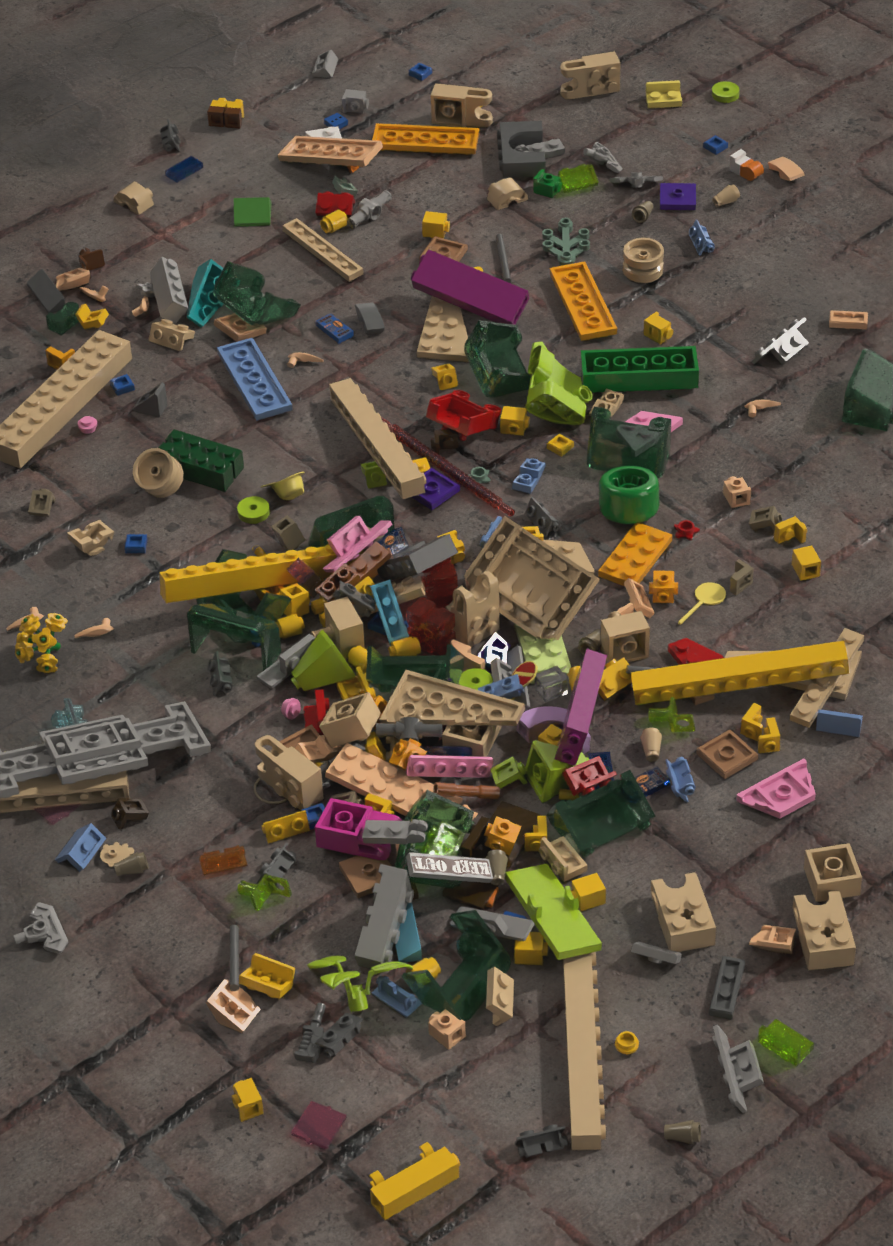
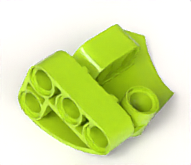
M534 342L528 366V374L531 376L525 408L534 416L550 422L569 425L583 424L587 408L586 403L592 400V392L587 386H582L581 377L570 372L554 358V354L547 350L543 342Z

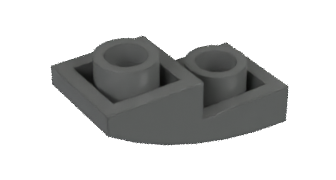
M373 302L355 304L359 322L363 323L366 334L384 332L383 320Z

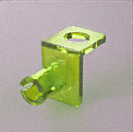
M671 697L668 708H649V722L668 721L671 732L695 731L692 714L677 715L674 697ZM679 720H686L689 722V725L680 726L677 722Z
M267 874L263 876L258 884L242 880L237 888L238 894L251 897L256 911L261 909L271 893L286 897L292 895L286 879ZM274 883L281 884L284 890L277 888Z

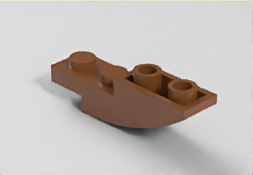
M376 541L349 566L344 563L315 589V592L328 602L334 601L335 598L332 595L336 589L339 590L340 581L355 586L367 576L374 579L378 575L377 569L392 557L391 553Z

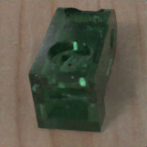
M67 302L55 314L51 312L47 314V328L62 336L79 322L75 315L79 305L76 302Z

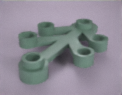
M562 218L558 223V231L562 233V240L555 237L551 229H544L542 231V238L545 240L542 243V249L557 256L560 266L574 264L577 255L590 249V241L587 240L589 239V230L586 228L580 229L579 235L570 240L569 233L573 231V223L569 218ZM579 243V247H577V248H575L574 250L570 251V249H571L572 247H574L575 245H577V244ZM553 244H555V245H557L558 247L562 248V249H563V252L560 251V250H558L557 248L553 247Z

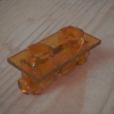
M236 845L235 847L226 848L223 853H220L219 850L203 852V855L199 856L203 875L248 866L244 846L239 847V845Z

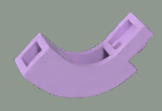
M544 706L523 712L516 726V731L528 743L537 740L538 736L551 724L562 730L567 709ZM589 733L581 750L583 754L590 751L591 737Z

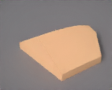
M79 267L56 276L55 286L59 291L85 285L89 283L90 272Z
M764 925L761 931L751 938L749 945L768 951L792 954L796 929Z
M224 979L206 1001V1004L219 1024L242 1033L260 1011V1008L255 1005L251 996L239 987L238 991H231L229 981Z

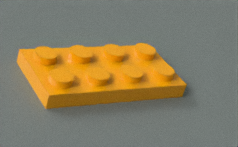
M642 523L634 524L598 570V577L625 586L624 582L628 578L640 584L671 543L672 534Z

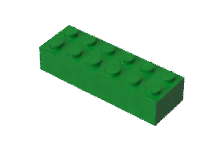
M696 346L581 350L582 386H587L592 393L605 392L606 389L617 392L698 388L699 366Z

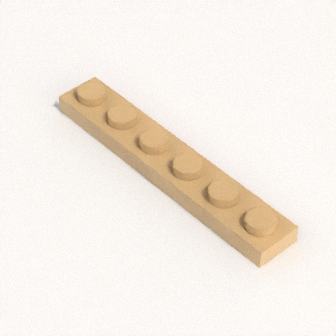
M296 218L282 225L283 232L350 282L363 275L362 267Z
M844 628L837 641L845 642L848 665L863 643L864 635ZM842 675L812 679L791 712L790 721L810 728L817 717L818 710L822 709Z

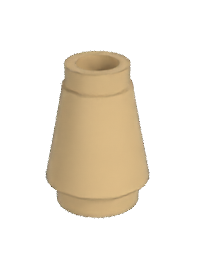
M734 184L728 185L712 198L713 203L716 207L735 202L740 197V192Z
M646 728L640 736L646 759L648 761H657L660 754L662 735L657 728Z

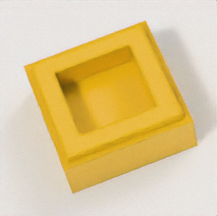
M561 434L556 435L547 443V449L561 457L574 447V441Z

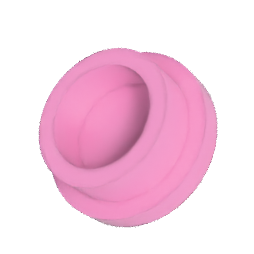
M85 416L78 421V428L82 433L90 434L96 430L97 420L95 418Z
M295 698L286 699L281 706L282 714L290 720L295 719L301 711L300 702Z

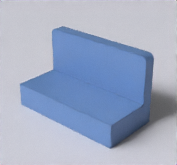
M818 710L816 731L859 737L863 716Z
M90 823L76 830L55 861L60 863L67 859L78 871H81L90 862L106 840V837Z

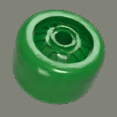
M621 466L605 472L599 480V508L602 515L610 521L621 524H636L651 519L659 509V480L657 476L649 469L639 466Z

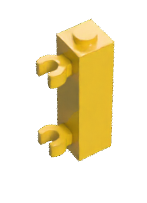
M428 1142L419 1146V1149L422 1151L419 1156L422 1160L384 1180L378 1170L369 1175L372 1179L370 1182L372 1187L370 1189L371 1204L384 1220L392 1217L458 1179L460 1166L458 1157L454 1153L451 1154L445 1146L434 1152Z

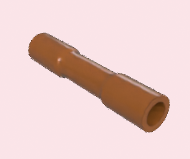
M435 782L433 793L435 796H467L481 799H498L500 788L498 786H469Z

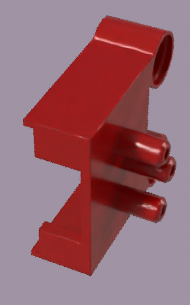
M454 390L452 393L430 399L426 417L442 424V430L453 429L457 431L459 439L465 441L468 435L488 429H496L501 408L491 404L481 407L469 401V393L462 390Z

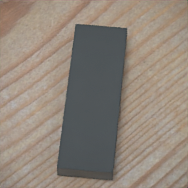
M722 956L709 1015L727 1019L733 1018L745 968V960Z

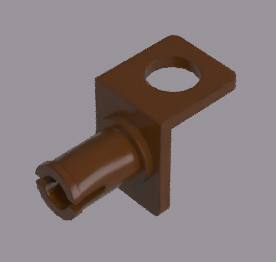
M85 248V250L81 249L78 256L81 268L90 272V270L105 266L101 249L92 252L88 248Z

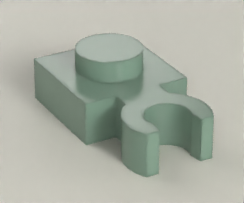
M334 176L332 183L339 194L346 192L356 197L358 190L352 183H347V179L344 177L341 180Z

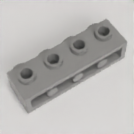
M161 257L150 271V276L160 317L171 320L176 324L186 314L188 305L177 263L172 259Z

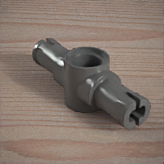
M403 717L400 721L392 724L376 723V737H396V739L409 741L411 738L419 742V739L423 737H442V724H423V722H419L418 718Z

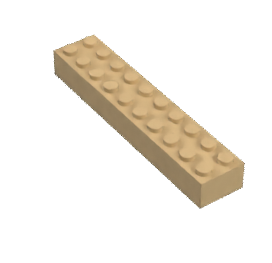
M98 330L0 424V461L21 469L132 360L130 341Z

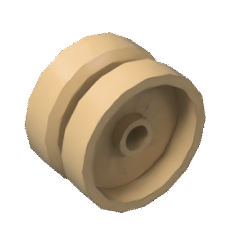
M636 238L629 241L623 250L624 275L629 280L638 283H648L659 279L663 274L664 248L662 244L651 238Z
M151 448L144 451L137 457L133 465L135 482L150 495L157 498L173 495L183 482L184 473L181 464L168 452L160 448Z

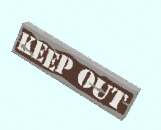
M408 853L406 856L410 877L490 883L493 880L489 859Z

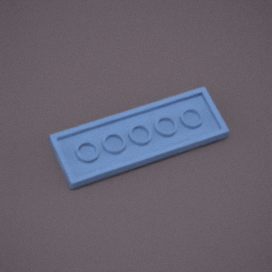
M253 338L217 347L219 357L256 421L293 410L291 401Z

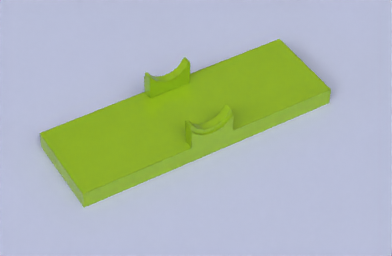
M548 864L505 872L506 882L558 960L601 951L602 942L580 912L578 898L574 899L570 886H565L564 889Z

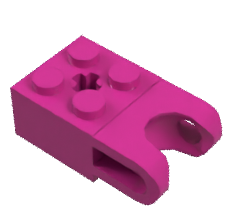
M330 798L315 826L316 847L376 860H386L391 853V845L364 843L362 836L366 820H402L393 814L374 811L371 806Z

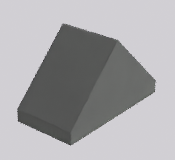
M161 382L141 396L133 410L138 413L160 417L168 405L165 384Z

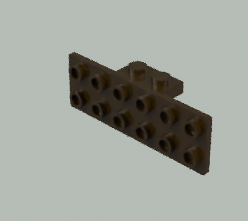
M502 801L490 819L481 816L477 824H473L470 835L467 839H463L460 845V851L462 852V857L485 859L487 853L492 850L485 846L487 836H484L488 823L493 824L496 816L507 819L521 826L510 855H506L508 857L506 872H508L525 845V833H533V825H537V816L541 815ZM450 880L442 894L449 899L483 910L499 885H493L491 882Z

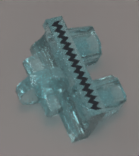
M64 698V709L62 711L56 710L51 717L52 725L57 728L88 722L87 719H82L84 715L83 706L73 705L71 698Z

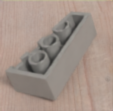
M380 864L378 872L381 873L382 877L380 884L375 883L374 905L368 906L366 913V923L368 926L362 927L355 952L356 962L359 966L371 968L381 963L391 962L393 951L391 950L393 944H397L399 940L400 924L405 922L407 904L412 902L414 890L411 888L409 876L405 869Z

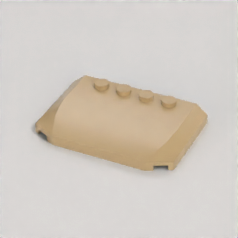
M504 516L464 575L471 590L476 584L478 575L486 570L492 573L497 578L499 584V613L535 638L559 640L600 580L506 516Z

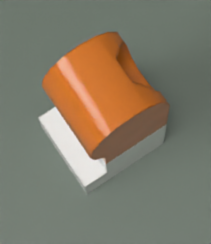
M742 149L730 155L729 170L749 181H753L764 173L763 165L759 161H754L747 157L746 152Z

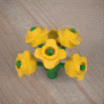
M56 613L48 614V619L45 620L47 628H43L42 632L38 630L40 626L38 616L34 617L31 614L21 621L19 630L23 632L18 633L15 645V655L20 663H24L25 660L30 661L33 658L34 651L46 652V654H42L37 658V671L44 673L57 671L56 664L58 660L50 652L53 650L58 651L61 648V644L54 638V634L65 629L64 624H67L68 620Z

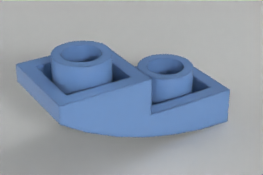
M527 458L520 466V474L513 481L512 489L531 494L544 471L546 463L540 462L537 459Z

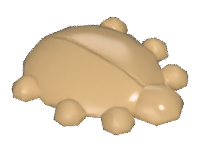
M118 842L110 846L105 844L100 852V858L109 867H113L114 863L132 855L134 849L132 847L128 848L127 843L122 846Z

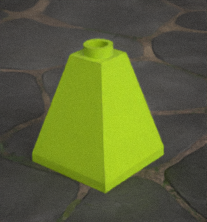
M322 630L291 672L294 676L291 678V681L297 689L302 687L304 691L348 680L356 675L333 641Z
M536 740L532 741L525 767L527 770L525 776L543 803L559 794L560 789L569 788L562 772L574 767V765L555 760L558 746ZM581 752L576 765L590 759Z

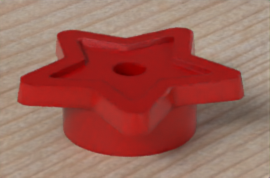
M683 520L679 524L674 525V528L677 530L676 538L685 537L692 540L693 534L700 531L689 520Z

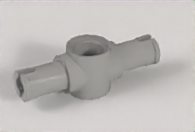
M384 190L376 198L374 197L370 200L367 198L362 199L358 205L357 213L348 218L349 226L356 228L363 221L368 219L376 220L382 212V206L392 199L391 193Z

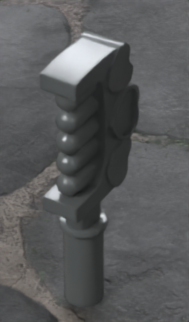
M317 1003L312 1020L310 1021L311 1024L303 1026L302 1041L300 1042L299 1050L294 1053L296 1060L315 1063L317 1058H319V1054L323 1052L324 1047L315 1044L324 1033L323 1027H319L321 1026V1020L326 1005L323 1003Z

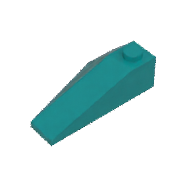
M212 259L198 266L192 283L186 317L198 326L203 327L215 312L223 306L224 302L234 294L239 279Z

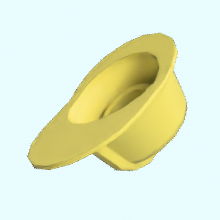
M305 472L296 473L281 481L263 485L261 488L272 486L281 499H295L304 493L301 476Z

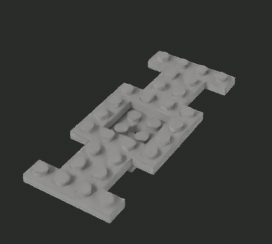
M185 701L165 705V714L167 715L165 718L133 725L129 718L125 719L124 715H118L39 732L42 744L2 752L0 749V798H9L19 794V787L16 783L18 781L24 782L28 779L46 777L57 773L62 785L73 784L81 780L95 779L104 775H114L122 771L137 770L148 766V759L145 754L184 746L190 757L201 756L211 752V744Z

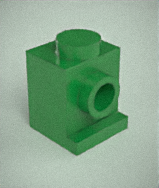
M541 169L533 178V190L536 194L553 198L561 191V177L545 173L544 169Z

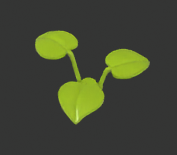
M329 956L307 964L310 970L331 965L337 967L339 972L326 974L320 978L325 985L333 990L343 982L351 1012L368 1009L366 995H370V984L373 975L401 967L413 970L412 965L403 962L391 961L378 964L370 968L366 987L363 989L362 985L352 986L350 979L359 976L360 972H343L340 962L346 961L344 956Z

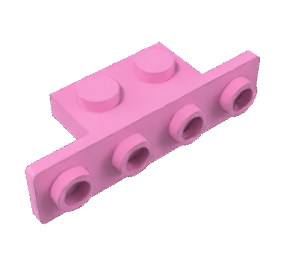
M355 516L327 539L337 557L323 568L324 571L334 573L344 563L356 559L361 550L370 547L374 543L373 540L388 532V528L392 525L391 521L382 520L369 530L362 518Z
M410 755L406 774L407 776L489 778L494 760L492 757Z

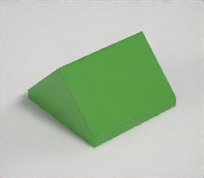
M270 197L234 198V226H270Z

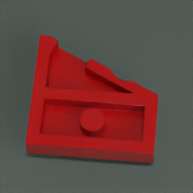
M688 638L668 644V652L679 665L724 658L723 655Z

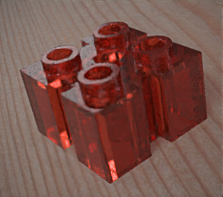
M451 557L422 571L424 576L421 577L425 583L424 587L427 589V600L432 602L434 610L448 606L453 601V591L458 587L457 572L451 563Z
M422 596L406 610L407 623L409 625L407 631L409 637H417L420 647L424 645L427 652L441 658L451 649V641L456 640V632L451 630L455 627V614L443 607L440 609L436 608L434 602Z

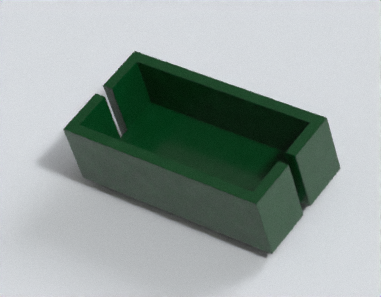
M175 429L165 439V443L163 442L159 446L160 449L168 452L181 464L184 473L183 479L226 492L234 482L233 478L236 479L244 469L242 450Z

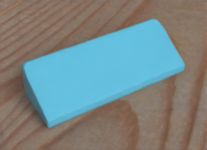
M387 580L370 586L390 646L392 641L409 637L391 581Z
M412 902L407 904L406 920L400 924V936L397 944H395L398 961L403 963L422 960L421 945Z

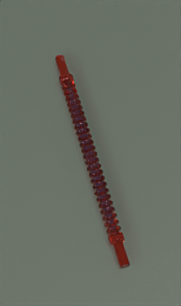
M381 417L382 421L387 423L390 432L395 434L396 439L406 444L414 452H417L422 458L426 457L429 463L440 468L441 471H444L445 474L455 479L459 484L467 487L468 490L482 498L483 501H486L493 508L500 509L510 517L515 514V510L502 502L501 497L480 485L475 479H472V477L456 466H453L452 463H449L441 455L426 447L425 444L415 439V437L408 434L407 431H404L397 424H391Z

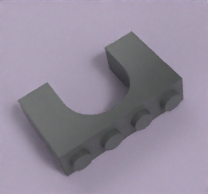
M542 121L500 122V129H497L499 171H503V178L535 177L541 169H544L546 173L545 151L520 152L514 150L518 145L524 144L527 146L543 142Z
M447 534L425 544V541L416 542L392 554V557L378 568L377 571L384 581L411 576L457 554L458 551L450 534Z

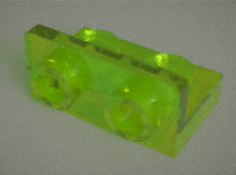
M581 164L571 169L564 168L557 175L561 177L564 193L598 186L599 183L592 164Z
M442 820L436 827L433 825L426 836L429 838L428 842L424 844L420 853L457 856L465 833Z
M777 1019L768 1027L762 1025L759 1028L758 1042L764 1048L772 1050L784 1061L790 1062L796 1067L814 1049L812 1041Z

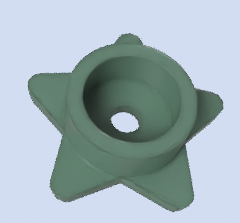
M475 467L471 470V474L465 476L477 486L481 483H490L491 481L488 477L489 470L483 467Z

